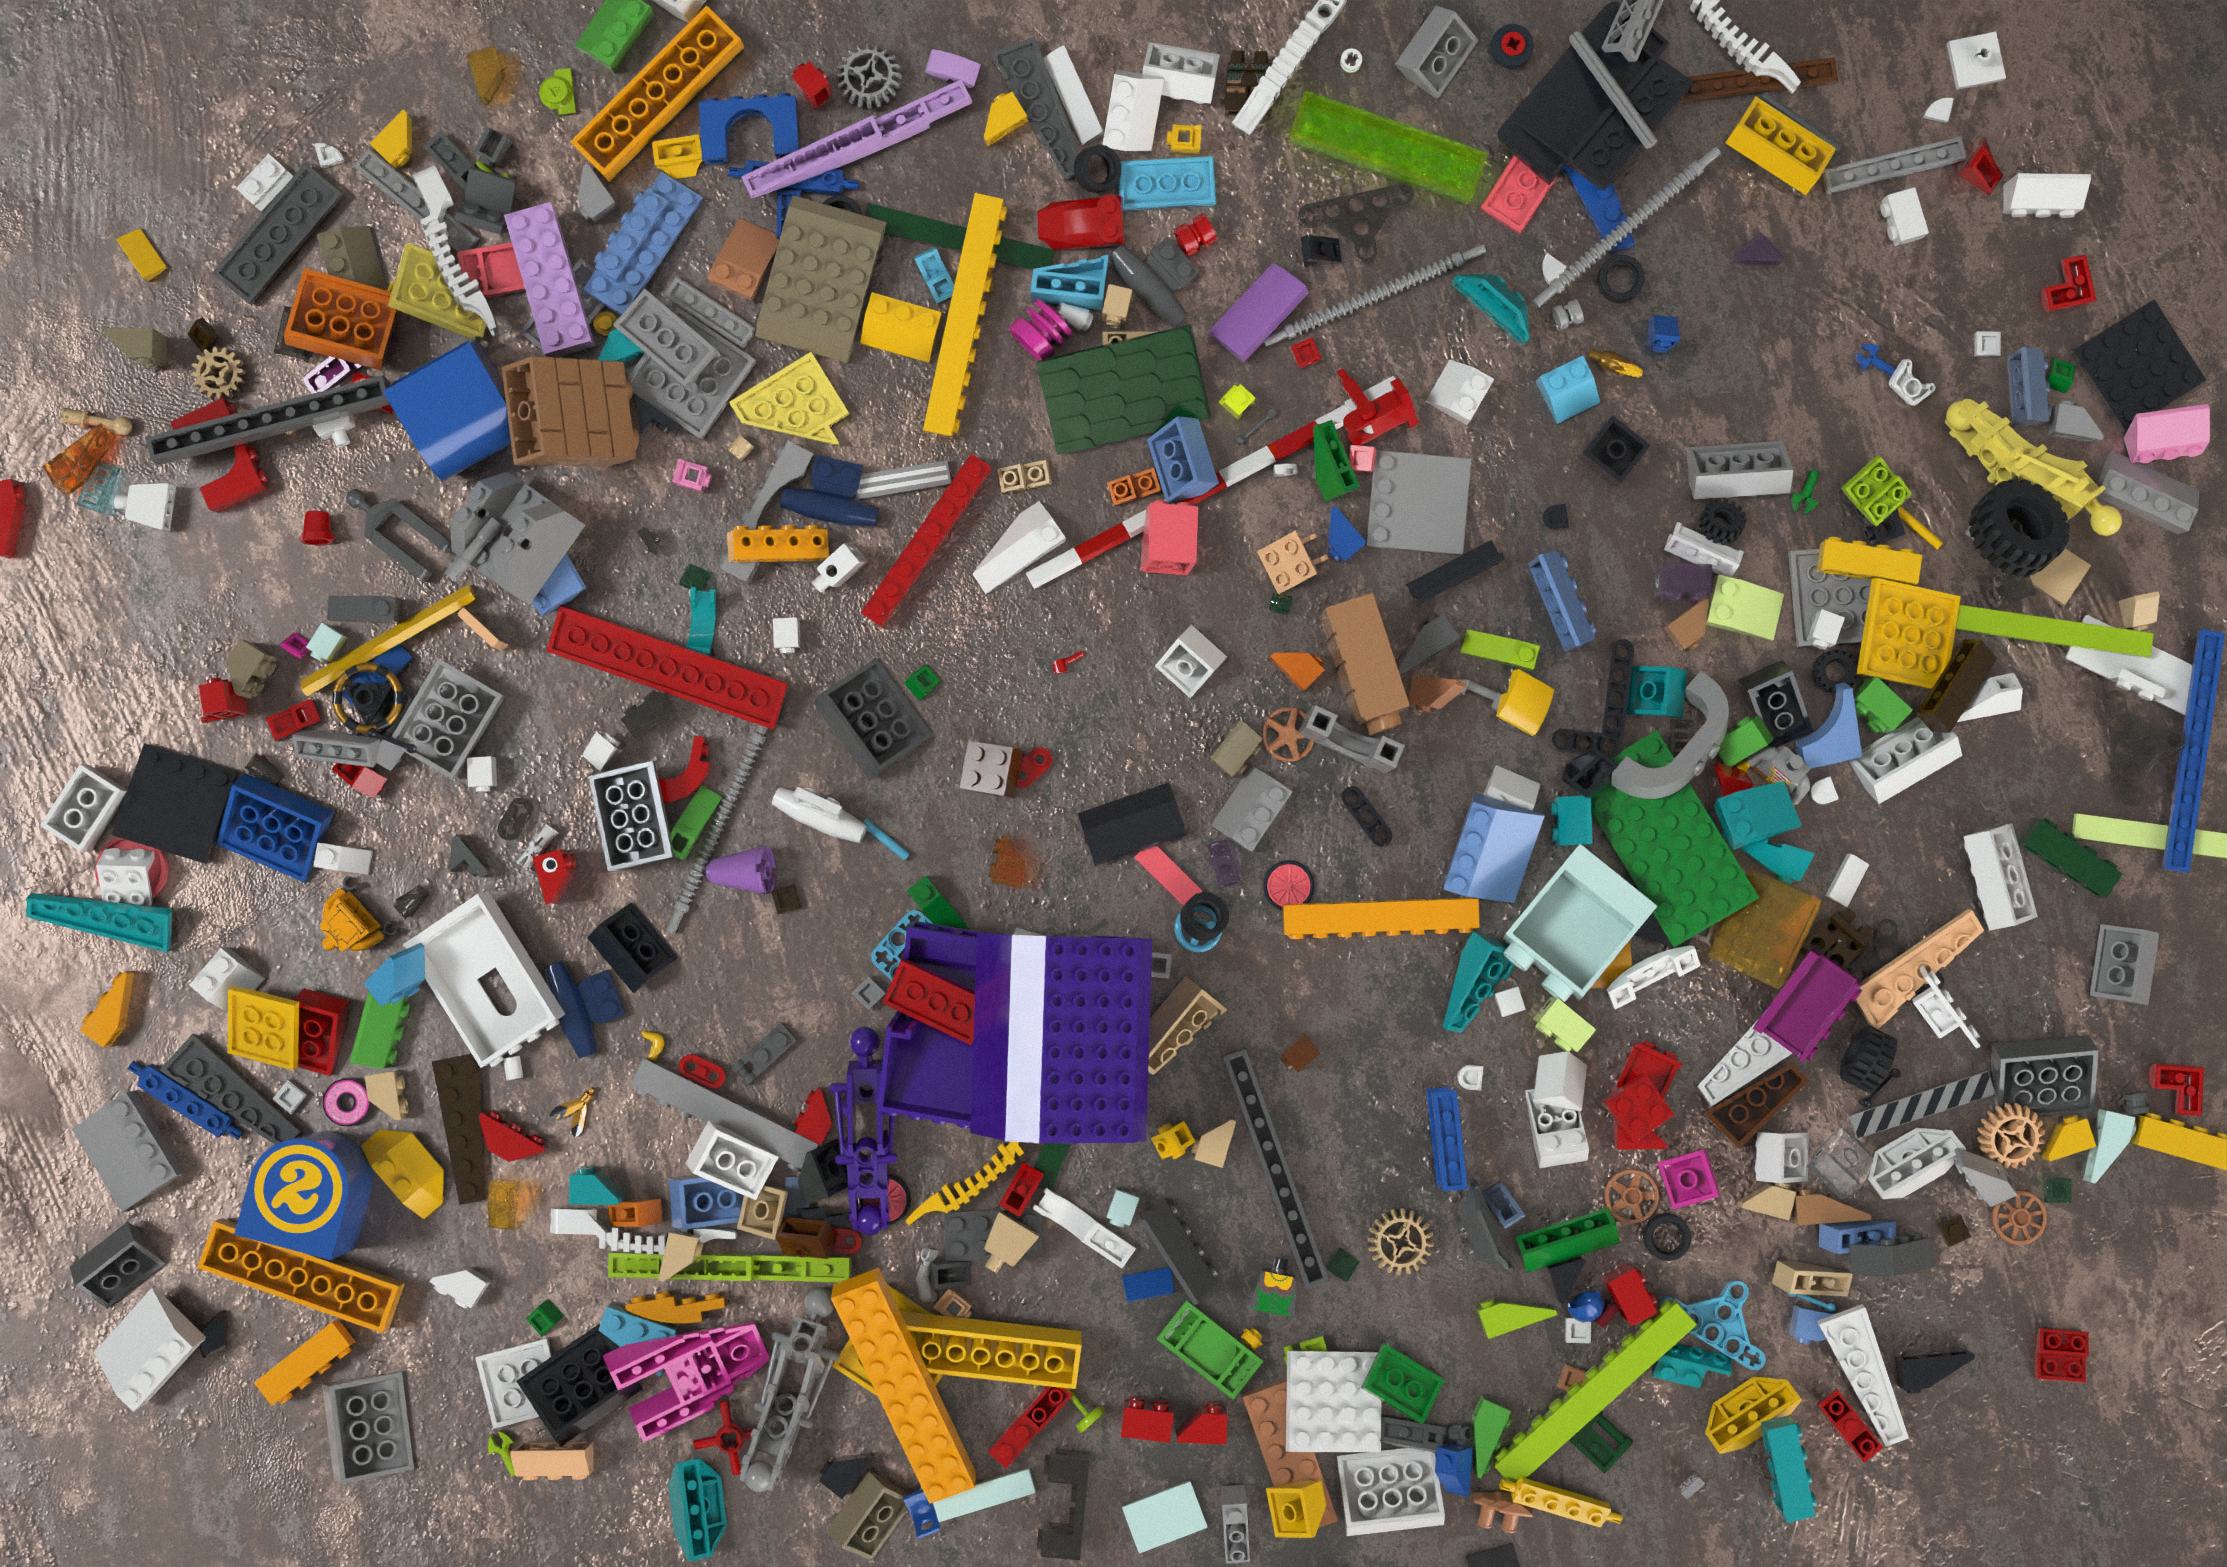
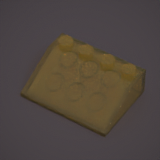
M1749 869L1746 876L1760 898L1726 917L1708 957L1721 965L1781 990L1823 902L1772 877Z

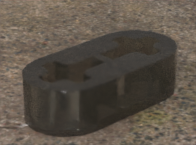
M516 798L509 805L497 827V833L502 839L510 841L520 836L533 813V805L528 799ZM525 803L524 808L527 809V812L520 813L518 818H516L515 816L518 813L516 805ZM514 820L515 823L512 829L515 832L506 836V830L503 828L505 825L510 826Z

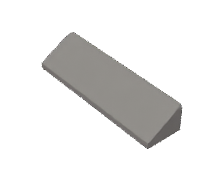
M307 729L292 735L296 758L375 767L380 746L379 738Z

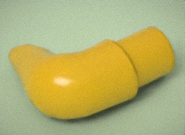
M642 1031V1036L653 1042L648 1058L657 1061L659 1054L662 1053L664 1048V1037L659 1033Z

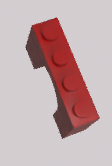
M221 398L170 421L172 429L175 430L238 412L233 402L230 403ZM248 442L234 446L235 462L232 469L225 476L199 487L209 510L217 513L269 489L266 484L268 481L267 474L263 468H259L256 461L259 459L258 454L253 446H249Z

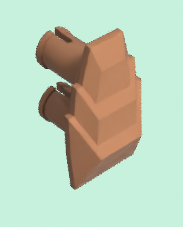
M1511 1492L1473 1493L1474 1502L1481 1505L1477 1524L1482 1528H1492L1495 1511L1505 1514L1501 1529L1507 1533L1516 1532L1519 1516L1533 1517L1532 1508L1513 1502Z

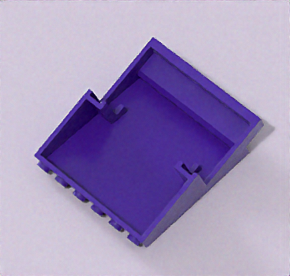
M912 920L907 927L904 958L975 991L977 933L985 932ZM897 1011L887 1025L877 1110L884 1111L885 1114L890 1116L901 1114L907 1115L910 1119L914 1120L924 1118L930 1119L937 1124L948 1122L956 1124L960 1128H970L973 1044L969 1045Z

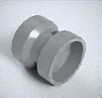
M1576 299L1569 301L1565 306L1558 305L1552 308L1553 317L1559 330L1568 328L1569 324H1579L1584 321L1582 309Z

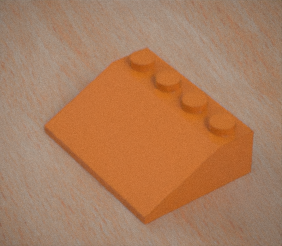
M304 268L284 332L285 344L382 371L397 314L396 309L388 306L391 292Z

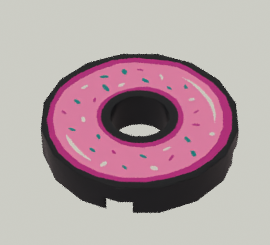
M342 1078L334 1081L326 1089L323 1096V1109L326 1116L333 1123L340 1126H353L361 1123L369 1116L372 1103L368 1100L364 1082L356 1078ZM345 1095L351 1096L354 1100L353 1107L350 1109L342 1105V1099Z

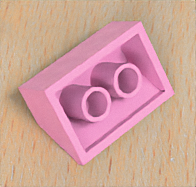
M2209 404L2136 414L2124 436L2131 463L2140 462L2145 464L2158 459L2172 460L2179 456L2187 455L2195 457L2203 453L2210 441Z

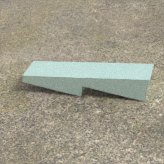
M1027 1468L985 1479L983 1482L976 1483L973 1489L939 1500L933 1504L938 1522H942L1034 1494L1037 1490L1031 1470Z

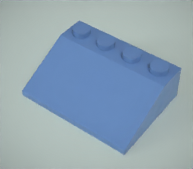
M1558 550L1535 557L1528 563V566L1564 652L1595 640V627L1591 621H1587L1584 614L1587 612L1584 601L1578 599L1576 595L1577 585L1574 578L1568 576L1566 571L1568 563L1563 554L1560 555Z
M1474 792L1445 877L1443 889L1466 897L1514 903L1545 814Z

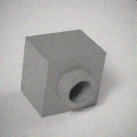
M1152 952L1151 977L1169 979L1172 954ZM1156 960H1160L1163 963V967L1159 970L1154 968Z

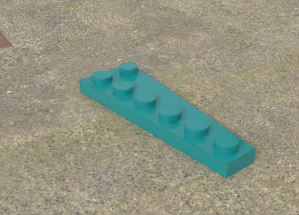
M30 893L26 898L27 918L163 952H168L171 948L172 909Z

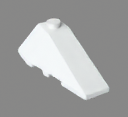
M1040 501L1016 517L973 572V576L985 594L1066 542L1065 536Z

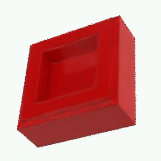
M1313 337L1290 346L1299 370L1322 360Z

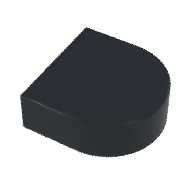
M1565 504L1553 505L1544 511L1542 522L1546 528L1550 530L1569 528Z

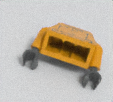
M352 876L345 877L343 887L338 888L324 902L323 921L320 924V929L326 935L322 940V945L328 951H333L336 947L342 952L347 949L352 951L367 950L383 941L386 935L393 936L399 931V929L393 933L387 931V926L394 921L386 922L381 931L378 930L381 925L351 893L359 889L360 883L356 882L353 887H348L349 881L353 879Z

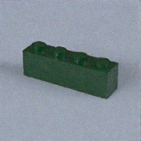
M2046 818L2034 820L2018 844L2098 898H2107L2122 876V873L2116 870L2118 866L2107 859L2103 861L2097 857L2098 853L2094 849L2086 845L2082 847L2076 843L2077 838L2073 835L2058 831L2056 829L2057 825Z

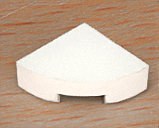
M1942 98L1935 101L1925 111L1923 118L1946 124L1949 121L1954 98Z
M325 143L314 144L322 168L346 162L343 155L335 147Z
M1548 253L1543 259L1542 271L1546 283L1550 286V282L1554 278L1559 279V274H1562L1567 266Z
M1278 464L1273 467L1274 477L1276 478L1297 475L1298 473L1296 464Z

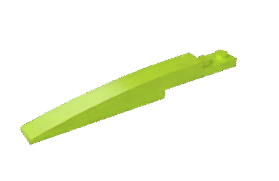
M609 1252L608 1277L659 1279L664 1255H659V1252L654 1254H647V1252ZM701 1253L700 1258L696 1257L693 1263L668 1279L841 1282L851 1278V1257L829 1256L828 1259L783 1254Z

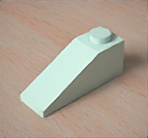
M2099 1109L2093 1133L2096 1147L2090 1148L2083 1177L2084 1181L2096 1183L2128 1145L2131 1137L2136 1132L2135 1117Z

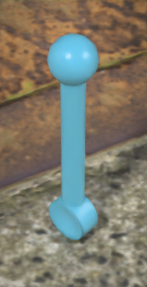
M1787 1293L1790 1297L1797 1296L1822 1306L1828 1312L1832 1313L1836 1310V1306L1833 1303L1827 1304L1804 1294Z

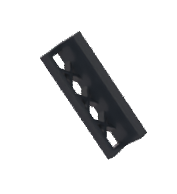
M1492 540L1409 582L1405 586L1415 605L1418 606L1505 560V557L1502 553H1498Z

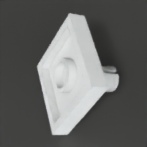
M1996 32L1952 40L1947 43L1956 90L2000 82L2006 79Z

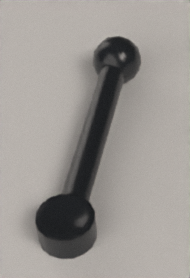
M375 728L368 730L369 737H378L405 748L411 754L417 751V747L414 744L408 745L378 733Z
M1892 1069L1890 1076L1868 1098L1862 1100V1105L1870 1107L1872 1100L1894 1078L1901 1076L1900 1070Z

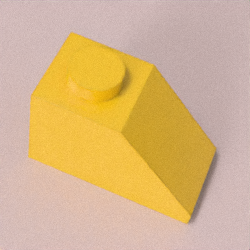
M1012 91L1008 94L1002 93L993 100L994 103L991 104L984 134V141L987 147L1028 122L1027 114Z
M404 110L369 143L395 169L405 165L410 159L409 155L412 153V118Z
M2077 1114L2064 1117V1122L2056 1124L2041 1154L2042 1159L2053 1161L2096 1147L2088 1119L2078 1117Z

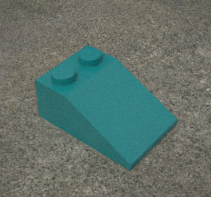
M1784 781L1738 791L1718 798L1714 804L1731 850L1802 826Z

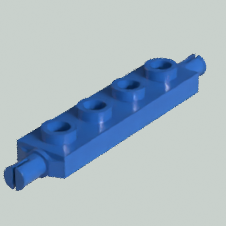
M747 160L744 168L729 167L728 175L729 177L742 178L741 176L771 162ZM833 169L778 190H801L806 193L841 195L844 189L858 190L859 180L845 179L843 170Z
M135 1061L130 1063L128 1070L139 1076L138 1087L217 1138L225 1133L233 1136L236 1140L241 1138L244 1131L232 1125V1115L223 1112L215 1104L207 1099H203L190 1088L181 1085L167 1076L154 1064L144 1068Z

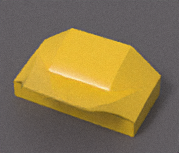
M699 134L652 141L654 161L657 168L662 169L673 179L696 176L699 164L703 161L701 137Z

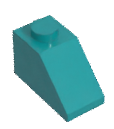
M615 328V330L610 331L598 360L625 363L645 353Z

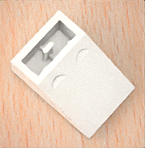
M1534 1089L1525 1090L1539 1168L1587 1161L1589 1146L1580 1111L1533 1102Z

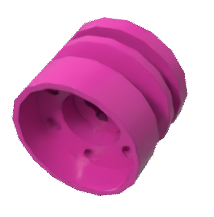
M1036 299L1033 302V306L1038 313L1029 307L1026 309V313L1031 321L1028 322L1018 317L1008 330L1039 361L1051 358L1055 354V350L1050 344L1051 341L1061 346L1064 344V340L1059 333L1069 339L1073 332L1067 326L1064 318L1054 308Z

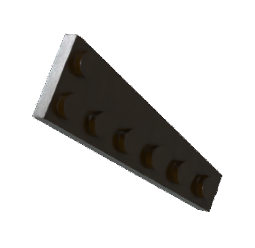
M472 1053L432 1061L459 1205L485 1200L483 1131L479 1120L483 1106V1096L481 1093L482 1068H480Z

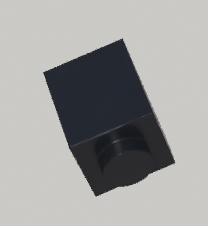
M865 1453L836 1457L833 1462L828 1460L819 1471L822 1474L819 1482L843 1499L872 1462L874 1455Z

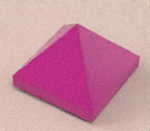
M295 632L280 644V647L291 656L299 659L310 651L306 648L309 641Z

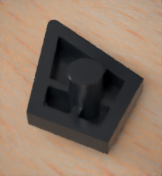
M220 1310L200 1330L206 1336L205 1340L199 1345L203 1358H207L227 1347L226 1317L223 1310Z

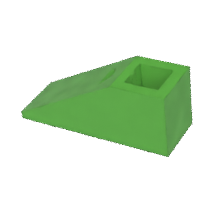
M701 785L670 833L674 855L682 860H686L723 798Z
M1482 1395L1471 1417L1473 1454L1475 1458L1474 1471L1480 1479L1483 1473L1487 1474L1492 1464V1460H1490L1493 1451H1498L1502 1442L1500 1435L1503 1429L1509 1427L1512 1420L1511 1411L1508 1407Z

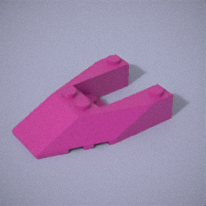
M754 1321L626 1344L603 1355L618 1390L661 1369H665L673 1387L628 1408L643 1443L715 1407L714 1403L724 1394L728 1396L735 1390L734 1386L744 1377L748 1379L770 1360Z

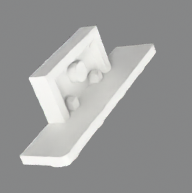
M1921 966L1919 969L1931 987L1911 999L1939 1039L1960 1026L1975 1048H1979L1980 1044L1977 1038L1980 1035L1972 1024L1970 1026L1966 1025L1964 1020L1967 1017L1959 1006L1957 1008L1953 1007L1951 1002L1954 1000L1947 989L1941 990L1938 984L1941 982L1933 970L1928 973L1925 967Z

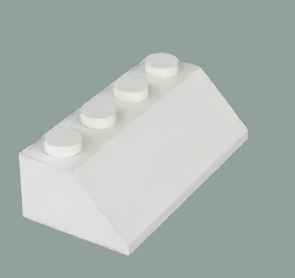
M1918 716L1861 749L1862 757L1849 760L1866 791L1880 804L1961 757L1962 752L1958 736L1953 731L1950 733L1931 732Z
M2013 823L1964 836V847L1969 855L1971 873L1975 877L1978 888L1977 895L1982 903L1983 917L1989 931L2015 926L2038 917Z

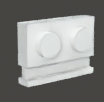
M268 153L236 189L263 213L292 179L293 175Z

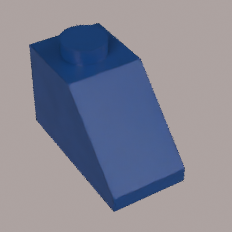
M1334 506L1330 511L1327 546L1330 549L1328 553L1336 562L1340 560L1343 564L1365 546L1367 542L1339 509Z
M1452 1442L1436 1447L1435 1473L1446 1492L1465 1497L1470 1495L1473 1447Z

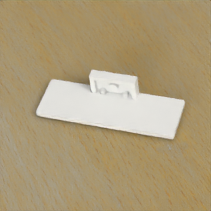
M2089 615L2084 616L2081 622L2112 627ZM2152 646L2150 658L2076 647L2069 648L2065 656L2067 660L2115 682L2119 688L2138 693V696L2142 699L2153 700L2185 716L2192 672L2191 664Z

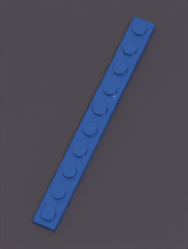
M2203 629L2197 632L2162 869L2183 873L2190 872L2225 633Z

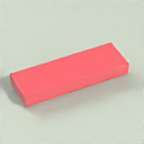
M1157 845L1140 851L1134 857L1183 906L1192 896L1202 892Z

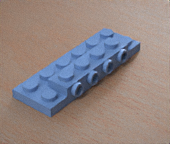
M661 172L650 189L647 188L645 193L640 191L634 200L636 206L632 212L627 211L623 215L620 222L623 225L618 232L614 230L609 236L607 243L610 245L606 251H599L595 257L596 270L584 286L583 292L622 315L642 292L702 202V196Z

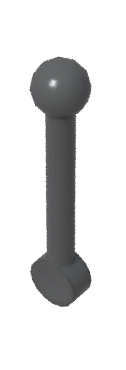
M1268 409L1267 415L1246 433L1237 436L1236 442L1240 445L1244 444L1245 439L1269 418L1272 419L1276 416L1275 409Z

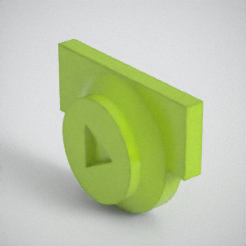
M572 69L553 70L554 76L545 79L540 86L539 95L541 101L549 109L558 110L559 116L577 114Z

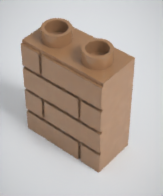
M531 356L501 367L514 465L609 467L636 458L635 450L638 447L639 435L631 422L629 402L632 398L633 388L630 380L625 376L624 362Z
M1370 593L1326 607L1319 616L1326 641H1329L1328 647L1335 669L1338 668L1337 675L1344 696L1347 695L1346 702L1353 724L1356 723L1359 726L1366 723L1370 735L1395 728L1397 725L1402 724L1399 713L1410 705L1374 594Z

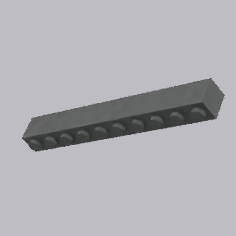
M382 375L145 437L150 460L158 465H163L389 406L390 403L383 391L390 385V381Z
M1245 1048L1223 1055L1222 1058L1306 1289L1328 1282L1329 1279L1248 1053Z

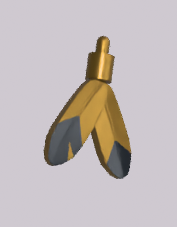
M591 1087L588 1091L585 1090L578 1099L555 1107L550 1113V1118L561 1119L573 1114L571 1132L573 1137H578L584 1129L588 1108L587 1103L593 1097L592 1093L595 1091V1088Z

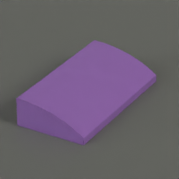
M1272 263L1210 329L1208 334L1244 363L1308 295L1307 286L1282 267Z

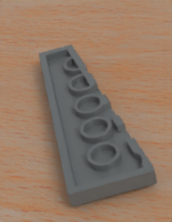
M1032 37L992 52L991 58L1027 114L1029 123L1063 181L1075 177L1074 162L1079 154V150L1036 38Z
M192 1034L160 1069L167 1076L181 1085L190 1088L197 1095L215 1104L220 1110L229 1113L238 1119L239 1122L252 1128L256 1133L275 1145L285 1140L296 1138L302 1132L299 1127L196 1034Z

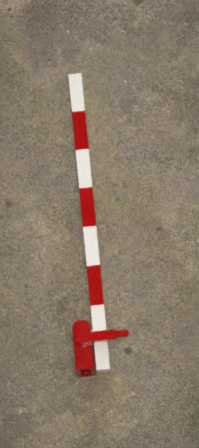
M1340 369L1337 371L1338 377L1342 382L1344 391L1350 398L1344 401L1345 405L1216 472L1219 483L1203 495L1172 504L1177 505L1180 502H1187L1193 506L1314 442L1313 426L1330 420L1333 421L1336 430L1344 426L1349 431V441L1355 445L1367 443L1404 422L1412 428L1418 425L1419 422L1410 394L1399 378L1395 379L1394 376L1362 392L1355 380L1350 378L1344 369ZM1146 510L1026 572L1033 588L1035 589L1143 532Z

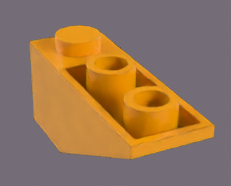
M133 971L118 973L112 981V988L109 992H104L97 1001V1004H99L94 1012H89L82 1021L84 1025L80 1031L102 1048L111 1047L126 1027L135 974Z

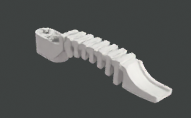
M1319 0L1312 11L1308 12L1305 20H1302L1299 24L1298 30L1294 31L1292 38L1288 39L1285 48H1282L1279 52V56L1273 60L1272 66L1268 67L1265 76L1261 77L1258 86H1255L1250 97L1232 121L1233 125L1249 136L1272 106L1274 98L1277 99L1280 95V90L1285 87L1287 79H1290L1293 75L1294 68H1298L1300 61H1303L1307 51L1311 50L1313 44L1315 45L1318 41L1320 34L1333 23L1347 0ZM1325 10L1330 16L1322 17L1319 11Z
M1694 0L1692 2L1690 10L1694 13L1699 9L1696 19L1700 23L1702 21L1705 23L1704 28L1707 31L1711 30L1713 32L1712 37L1715 40L1719 39L1721 41L1719 45L1723 49L1726 47L1729 50L1728 54L1731 57L1734 55L1739 65L1743 63L1746 66L1744 69L1748 73L1751 71L1756 76H1771L1779 80L1792 94L1795 92L1801 81L1774 51L1763 63L1760 61L1770 47L1766 42L1753 55L1752 52L1758 41L1753 38L1744 47L1743 45L1748 35L1743 33L1736 39L1735 35L1739 28L1735 25L1730 31L1728 30L1732 20L1727 16L1722 22L1720 21L1725 10L1721 7L1714 12L1720 0Z
M433 165L412 174L415 184L430 212L428 217L420 221L439 271L443 275L445 283L448 285L449 291L454 296L458 305L461 304L464 311H470L479 315L485 321L492 336H497L498 332L493 315L485 297L478 288L477 280L469 282L467 272L463 274L460 272V265L455 264V258L450 253V245L447 242L449 233L446 230L445 222L442 223L446 210L453 207L454 203L437 168Z
M551 1208L550 1233L596 1235L599 1238V1248L601 1249L610 1246L611 1251L623 1249V1252L635 1250V1253L647 1251V1254L659 1252V1255H664L668 1233H661V1236H658V1243H656V1234H650L647 1237V1242H645V1233H638V1236H635V1241H633V1230H627L623 1234V1238H621L622 1227L615 1226V1228L609 1230L597 1218V1208ZM699 1227L693 1229L695 1235L701 1236L700 1242L703 1244L712 1239H736L738 1237V1230L720 1227ZM690 1229L681 1230V1232L691 1234Z

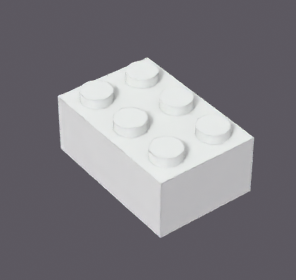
M80 764L40 826L78 851L91 852L122 805L127 789L92 766Z

